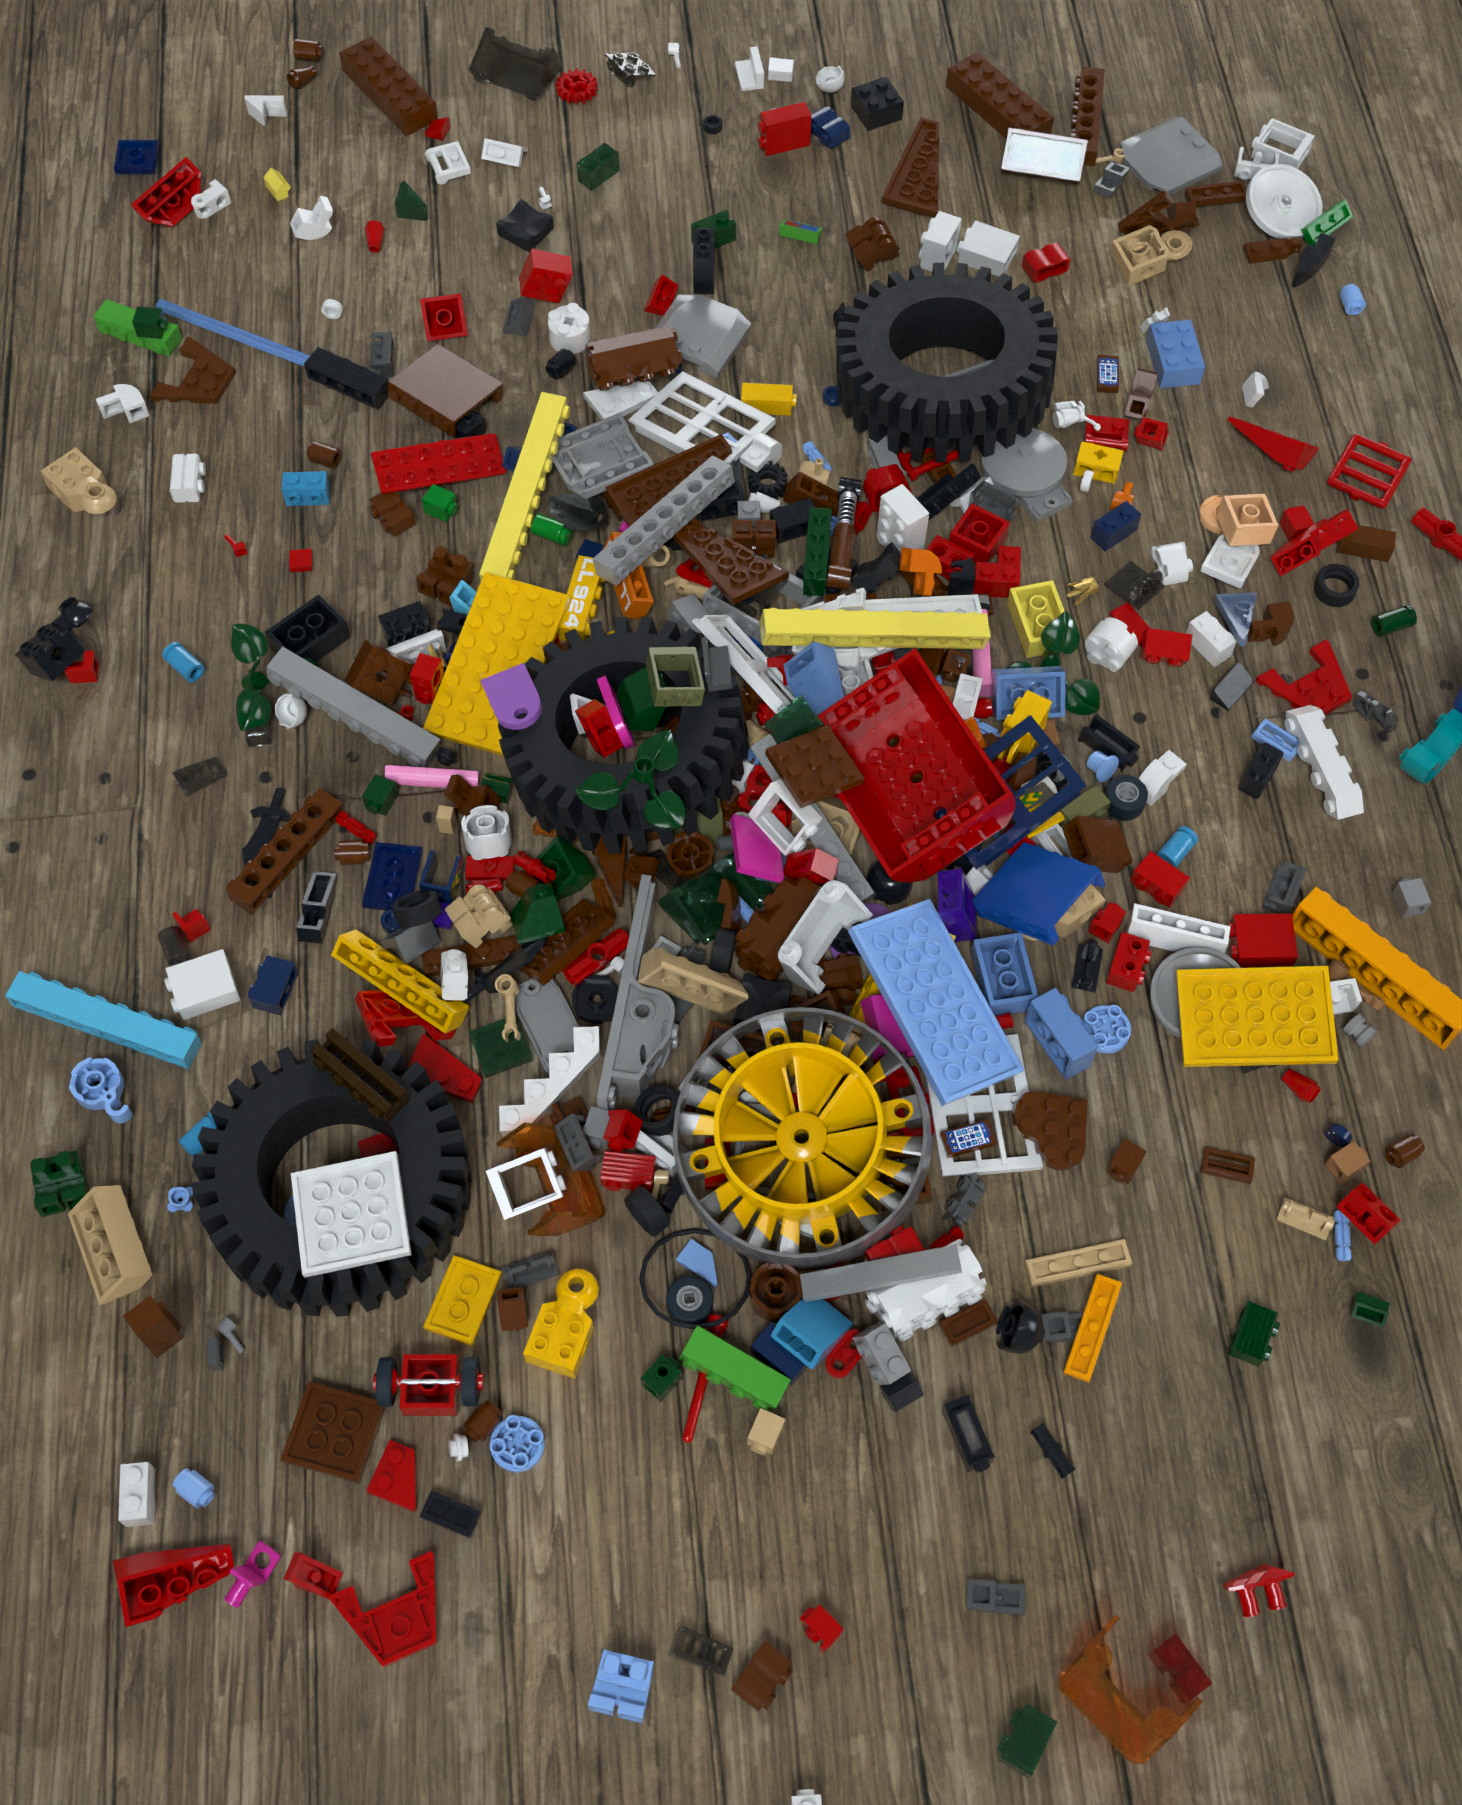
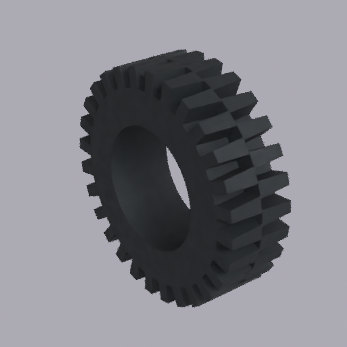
M944 262L933 263L932 276H925L920 265L911 266L908 281L898 271L889 273L887 286L875 280L869 284V295L859 292L854 297L853 307L846 306L843 311V322L839 321L837 327V396L839 402L843 403V413L846 418L853 417V427L859 433L868 429L869 438L874 442L878 443L885 436H888V450L898 455L905 444L909 443L911 459L922 460L926 448H935V462H946L947 450L956 448L960 462L971 460L972 447L974 445H977L983 457L994 454L996 440L1007 449L1015 444L1016 433L1024 438L1032 432L1033 422L1040 424L1044 418L1045 408L1050 406L1058 348L1057 327H1053L1054 317L1051 311L1044 312V301L1040 296L1030 299V288L1024 283L1012 289V277L1005 273L994 283H991V268L981 266L975 278L968 276V264L957 263L955 275H945ZM954 346L974 351L985 357L988 361L992 359L994 361L970 374L943 377L921 373L908 367L900 360L924 348Z
M627 617L615 618V633L609 635L605 634L601 621L589 623L592 639L584 642L576 629L566 632L565 638L568 650L563 652L551 641L542 647L547 665L533 657L525 663L542 703V712L538 720L531 726L519 730L505 728L498 722V729L502 739H499L500 747L520 800L522 799L527 813L531 818L536 816L540 827L548 834L555 828L558 837L568 844H571L577 836L583 850L595 851L601 836L609 854H621L623 836L630 837L636 853L648 851L646 833L657 831L662 846L673 843L672 829L654 827L645 818V804L649 800L654 799L648 783H640L633 777L621 792H618L619 803L617 806L609 810L593 809L584 804L576 795L575 788L587 777L599 772L612 775L617 780L618 788L629 775V771L634 770L635 761L622 764H598L584 760L570 751L578 735L572 714L570 695L573 693L590 700L596 699L600 703L605 704L597 682L598 678L606 676L616 694L624 678L646 667L649 647H696L705 687L702 705L666 707L665 710L673 713L680 719L672 734L678 748L679 757L677 764L672 769L660 772L654 768L653 783L657 796L663 791H672L677 794L685 808V821L682 829L687 835L698 830L695 810L709 820L717 815L716 797L727 802L734 794L732 780L741 781L744 774L742 760H748L747 738L749 737L736 677L732 675L731 671L732 689L709 692L699 633L689 628L681 637L677 623L668 620L664 623L659 634L652 617H641L637 632H632ZM708 641L709 648L716 647L714 644ZM688 670L660 671L664 677L666 687H691ZM519 714L516 718L523 719L527 714Z
M315 1039L305 1041L307 1058L297 1061L289 1046L276 1051L281 1068L272 1073L262 1060L252 1065L250 1068L256 1082L252 1087H247L238 1078L228 1086L234 1102L231 1107L219 1101L215 1102L210 1113L217 1128L212 1129L202 1126L198 1140L205 1154H193L192 1168L199 1182L192 1183V1191L195 1200L201 1208L197 1213L201 1224L209 1235V1239L235 1276L241 1282L244 1280L253 1293L262 1299L269 1294L278 1307L288 1311L291 1310L294 1303H297L306 1315L319 1317L321 1307L324 1305L328 1306L336 1317L350 1316L349 1303L359 1301L366 1312L378 1309L379 1304L376 1295L387 1290L396 1301L407 1295L404 1281L413 1275L421 1284L431 1276L428 1261L433 1256L441 1262L446 1259L450 1253L447 1237L449 1234L456 1237L460 1236L464 1227L461 1209L469 1210L471 1196L468 1182H472V1170L456 1111L452 1103H448L444 1089L438 1081L430 1082L426 1069L415 1062L409 1068L403 1053L393 1048L383 1058L376 1042L363 1040L360 1052L407 1090L410 1099L387 1122L382 1117L379 1119L374 1117L367 1109L369 1106L363 1101L358 1103L349 1094L350 1090L345 1085L339 1087L331 1079V1073L326 1069L322 1072L313 1064L312 1060L314 1058L310 1049L317 1042L320 1044L319 1040ZM354 1124L383 1133L399 1149V1168L412 1255L304 1277L301 1268L297 1226L281 1218L274 1212L272 1206V1183L281 1160L300 1139L327 1126Z

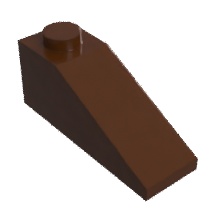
M800 471L786 484L783 501L788 504L811 498L815 508H830L834 517L838 516L840 499H837L838 491Z
M601 836L592 855H596L597 865L617 906L623 907L625 881L623 875L627 849L626 836H623L621 854H609Z

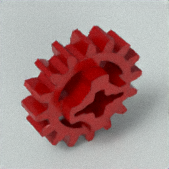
M576 68L573 72L571 69H568L567 74L562 72V77H557V82L555 83L557 96H561L562 101L567 99L568 104L575 102V105H578L580 101L585 104L586 99L591 101L592 96H596V91H598L596 77H592V72L586 73V69L579 71Z

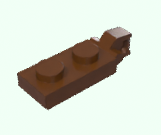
M1288 238L1250 242L1244 243L1243 250L1249 264L1287 259L1293 253H1300L1302 241L1300 238H1291L1289 240Z

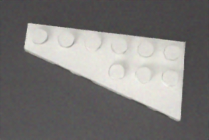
M978 594L872 599L865 601V610L982 613ZM856 647L860 651L859 662L897 649L889 647Z

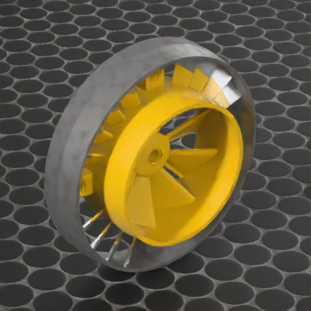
M799 1007L769 1011L747 1019L726 1031L704 1051L692 1067L680 1092L675 1111L673 1154L678 1177L688 1201L703 1223L723 1243L738 1253L764 1264L770 1262L779 1265L786 1264L799 1270L830 1267L839 1262L844 1263L863 1255L870 1246L888 1238L890 1232L898 1228L906 1219L923 1189L931 1159L932 1136L927 1102L914 1072L891 1043L864 1023L849 1016L819 1008ZM803 1021V1043H790L785 1022ZM823 1022L834 1024L827 1047L819 1045ZM762 1028L767 1049L749 1058L738 1042V1039ZM852 1030L862 1034L849 1058H847L841 1052ZM776 1037L784 1039L783 1044L773 1046L771 1041ZM880 1045L888 1053L865 1074L859 1067ZM718 1054H721L736 1069L733 1074L715 1060ZM793 1063L799 1112L795 1110L786 1072V1065ZM902 1067L909 1078L915 1094L881 1103L880 1097L873 1085ZM847 1074L848 1076L846 1077V1079L838 1088V1090L831 1098L827 1106L824 1108L822 1113L819 1115V1117H817V1115L821 1111L822 1107L828 1100L829 1096L837 1086L842 1076ZM699 1077L722 1089L721 1094L697 1084L696 1082ZM745 1089L782 1122L778 1125L738 1101L739 1093ZM687 1104L713 1111L715 1114L712 1117L686 1112L684 1109ZM899 1108H906L909 1111V1115L905 1118H899L895 1115V1112ZM878 1122L877 1125H872V1126L857 1128V1129L848 1130V1131H843V1132H838V1133L827 1134V1133H831V1132H836V1131H840V1130H845V1129H849V1128H853V1127H858V1126H862V1125H866V1124H871V1123ZM923 1123V1137L887 1136L888 1131ZM800 1133H805L809 1136L808 1141L804 1144H799L795 1141L796 1136ZM680 1135H714V1146L681 1154ZM776 1140L777 1145L727 1157L723 1142ZM887 1150L920 1156L918 1167L886 1159ZM824 1154H828L860 1175L856 1178ZM702 1158L709 1160L706 1168H696L698 1160ZM786 1159L788 1163L767 1197L756 1193L754 1190ZM806 1165L809 1166L817 1202L808 1203ZM881 1172L909 1185L910 1187L905 1196L878 1181ZM724 1173L728 1182L698 1201L693 1194L689 1182ZM869 1193L892 1212L885 1220L864 1200ZM739 1196L742 1200L718 1224L714 1219ZM853 1210L868 1233L842 1246L835 1219ZM756 1211L760 1215L747 1241L740 1239V1236ZM776 1221L782 1222L777 1250H768ZM811 1224L818 1252L799 1254L800 1225ZM826 1232H830L835 1236L834 1241L830 1244H823L820 1241L821 1236Z

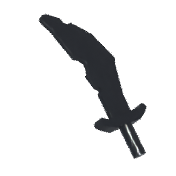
M282 788L275 789L270 807L260 806L250 810L253 818L261 817V820L247 845L242 848L244 866L249 860H254L265 843H269L272 840L279 821L289 822L290 815L284 810L279 809L285 790ZM271 864L265 865L263 868L269 869ZM252 881L253 885H256L258 883L256 881Z
M547 937L522 944L520 949L510 953L503 963H500L485 975L480 968L477 969L474 976L477 983L467 990V999L462 1000V1002L466 1004L483 990H486L489 994L499 993L495 988L496 979L500 975H509L526 964L531 963L545 945Z

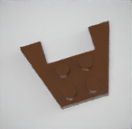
M1164 190L1117 224L1119 231L1124 235L1150 225L1156 228L1160 237H1162V233L1173 230L1182 231L1181 227L1191 225L1192 228L1199 226V221L1191 212L1172 221L1159 212L1174 205L1172 196Z
M187 337L179 349L180 354L196 361L179 387L158 382L151 392L150 398L154 402H160V399H169L170 402L177 403L179 400H190V403L218 404L236 375L235 368L191 337Z

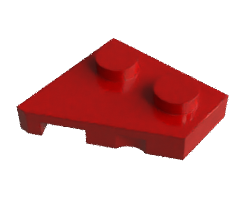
M389 1440L366 1492L416 1513L415 1450Z

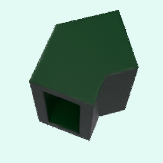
M485 773L482 777L481 786L487 785L501 797L499 802L509 804L513 792L514 782L512 778Z
M1357 1292L1352 1299L1350 1315L1351 1317L1384 1328L1389 1315L1390 1302Z

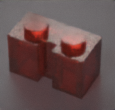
M1174 1634L1148 1654L1161 1674L1168 1671L1174 1681L1169 1685L1183 1705L1213 1684L1177 1634Z

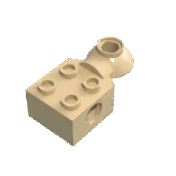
M1149 225L1113 240L1111 257L1126 283L1130 286L1164 272L1167 261H1178L1187 256L1192 249V241L1186 233L1177 230L1166 232L1160 238L1158 230Z
M76 447L40 471L47 487L73 512L85 510L91 514H102L109 511L117 501L116 493L111 487L107 486L102 471Z
M1092 884L1087 887L1054 925L1058 936L1065 938L1096 917L1099 910L1103 909L1106 900ZM1022 934L1023 938L1029 940H1038L1033 937Z

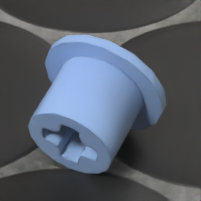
M1095 751L1087 761V767L1096 773V779L1099 782H1105L1111 778L1119 764V759L1116 756L1108 757L1101 751Z

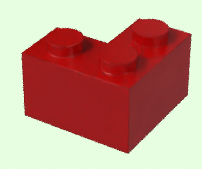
M999 545L996 563L976 562L973 594H990L991 597L1008 598L1010 588L1020 586L1021 547Z

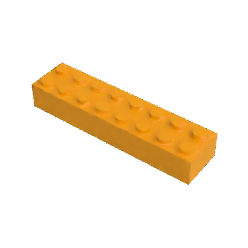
M1315 887L1298 905L1292 916L1296 935L1332 962L1333 959H1337L1346 964L1351 969L1347 974L1352 979L1355 978L1356 982L1367 991L1383 998L1386 1006L1443 1051L1462 1031V999L1451 992L1448 986L1438 982L1426 969L1420 968L1411 961L1407 954L1393 947L1386 938L1379 936L1367 923L1357 919L1351 914L1349 909L1339 905L1327 892L1321 891L1318 887Z

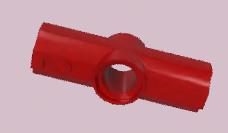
M1422 507L1418 510L1411 523L1430 537V543L1435 548H1445L1462 562V536L1456 532L1454 523L1449 520H1440L1426 508Z
M618 928L600 942L591 944L585 953L562 971L566 980L576 987L585 978L595 972L604 970L607 963L627 949L629 935L624 929ZM599 954L603 959L595 960L592 958V955Z

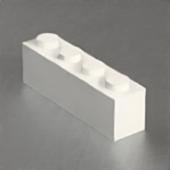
M1134 903L1127 923L1126 933L1150 940L1149 946L1173 952L1191 947H1205L1225 953L1229 942L1230 926Z

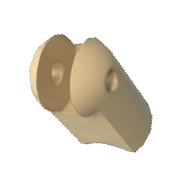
M680 576L677 577L674 583V589L678 594L688 596L694 593L697 599L703 600L704 594L710 589Z

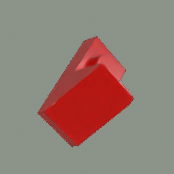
M294 1552L283 1579L294 1584V1587L329 1599V1596L336 1592L343 1573L302 1553Z

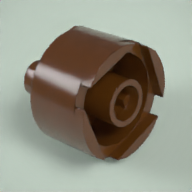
M765 1263L754 1272L751 1278L750 1304L755 1313L767 1321L778 1323L780 1318L802 1299L800 1275L790 1265ZM779 1289L781 1291L780 1294L771 1293V1290L776 1292Z

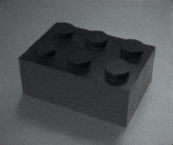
M319 594L265 631L269 647L275 654L278 653L281 647H284L301 658H310L315 662L350 638L347 622Z

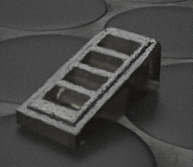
M270 718L264 726L245 730L248 747L272 745ZM263 730H264V732L253 733V732H255V731H263Z
M217 757L172 772L185 797L228 776ZM213 766L217 770V772L213 773L210 769ZM206 770L208 775L204 776L202 772ZM198 775L199 778L195 779L193 776Z
M681 1626L675 1633L668 1655L724 1676L734 1648ZM686 1637L689 1638L685 1652L680 1649ZM697 1641L700 1643V1645L698 1647L696 1656H692L691 1654L695 1642ZM706 1646H710L711 1649L709 1651L707 1660L704 1661L702 1660ZM718 1649L722 1653L716 1666L713 1665V1661Z

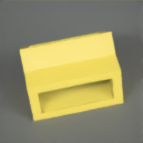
M270 168L264 176L267 189L277 201L289 197L288 191L291 186L280 172Z

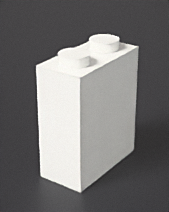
M975 220L972 227L967 228L964 241H960L957 247V253H959L958 262L966 263L968 266L980 269L981 266L991 268V274L1000 277L1003 273H1006L1018 251L1020 236Z
M223 949L166 968L168 977L164 978L168 992L173 991L174 998L170 999L174 1012H179L183 1020L241 1001L229 961Z

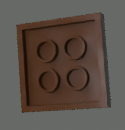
M829 725L767 748L765 752L766 757L800 808L861 785L864 781L863 775Z
M308 1381L280 1458L281 1462L359 1484L386 1407L378 1406L376 1399Z

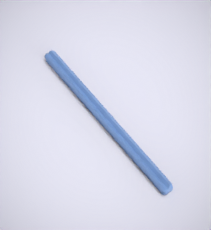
M159 299L156 303V307L162 308L165 314L304 366V363L310 357L308 354L166 300Z

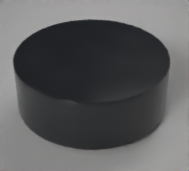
M710 115L703 120V129L706 133L718 134L722 131L723 121L719 116Z

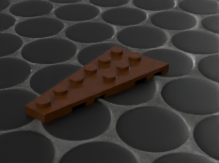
M920 118L886 187L881 203L929 217H936L939 200V122Z
M720 434L606 486V492L629 528L712 455L722 461L731 455V446L724 436Z
M696 518L690 520L687 525L682 527L672 537L732 605L789 578L787 570L783 568L779 570L773 566V562L758 558L752 550L727 536L723 538L717 534V530L711 527L708 529L699 524V520Z

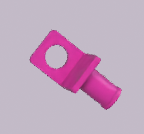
M258 1542L244 1565L231 1568L230 1573L237 1579L224 1597V1600L231 1606L240 1607L250 1588L266 1583L281 1559V1555L264 1542ZM260 1552H265L270 1557V1564L265 1569L260 1568L256 1563L257 1555Z

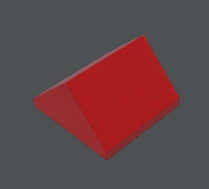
M461 293L420 299L427 341L468 336Z

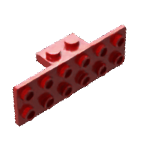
M495 433L371 452V459L381 494L431 487L432 484L443 485L500 476L506 473V469L502 466L503 458Z

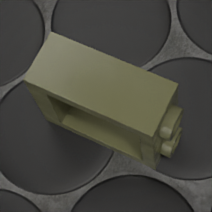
M649 647L646 669L654 707L701 706L705 687L696 647ZM688 670L691 687L660 688L657 671Z

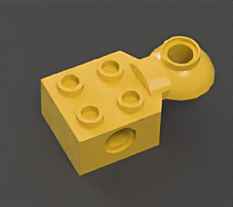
M576 1268L568 1270L561 1275L555 1289L557 1300L544 1303L541 1306L523 1352L525 1362L576 1379L594 1331L593 1322L584 1311L598 1297L599 1286L592 1273L585 1269ZM576 1283L584 1286L580 1292H572L570 1287Z

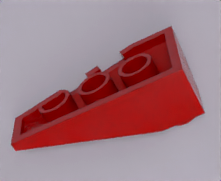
M1230 416L1228 418L1232 425L1272 459L1283 464L1282 468L1291 472H1294L1295 469L1303 470L1319 450V447L1301 440L1283 436L1278 432L1264 429Z
M223 1544L146 1552L114 1560L113 1567L125 1627L153 1620L162 1615V1611L177 1602L179 1605L187 1600L186 1596L199 1588L205 1589L229 1575L231 1568L234 1567L231 1545Z

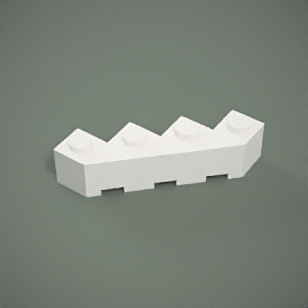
M1308 705L1285 711V728L1288 733L1299 739L1298 755L1302 761L1312 766L1311 782L1315 788L1325 792L1324 809L1326 813L1338 820L1364 813L1362 790L1358 783L1353 784L1349 776L1352 770L1345 756H1339L1336 750L1338 742L1331 728L1326 729L1322 721L1325 719L1322 709Z
M599 1026L574 1027V1052L549 1053V1078L524 1080L525 1105L499 1106L500 1133L502 1136L528 1135L535 1128V1125L552 1110L551 1105L557 1104L566 1092L584 1076L583 1074L600 1059Z

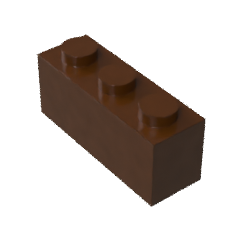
M149 1296L123 1315L137 1337L156 1358L183 1339L179 1333V1330L183 1327L162 1300L156 1303Z

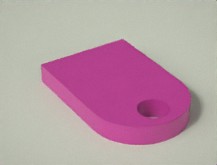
M606 676L598 678L599 688L620 740L626 750L636 746L631 730H628L616 694Z

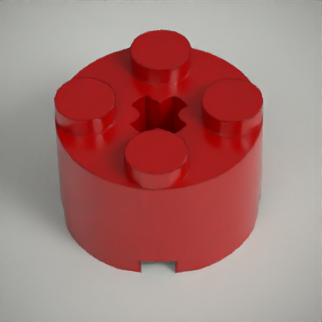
M897 464L870 469L866 473L863 491L873 512L876 511L879 514L881 496L901 484L912 494L903 471Z

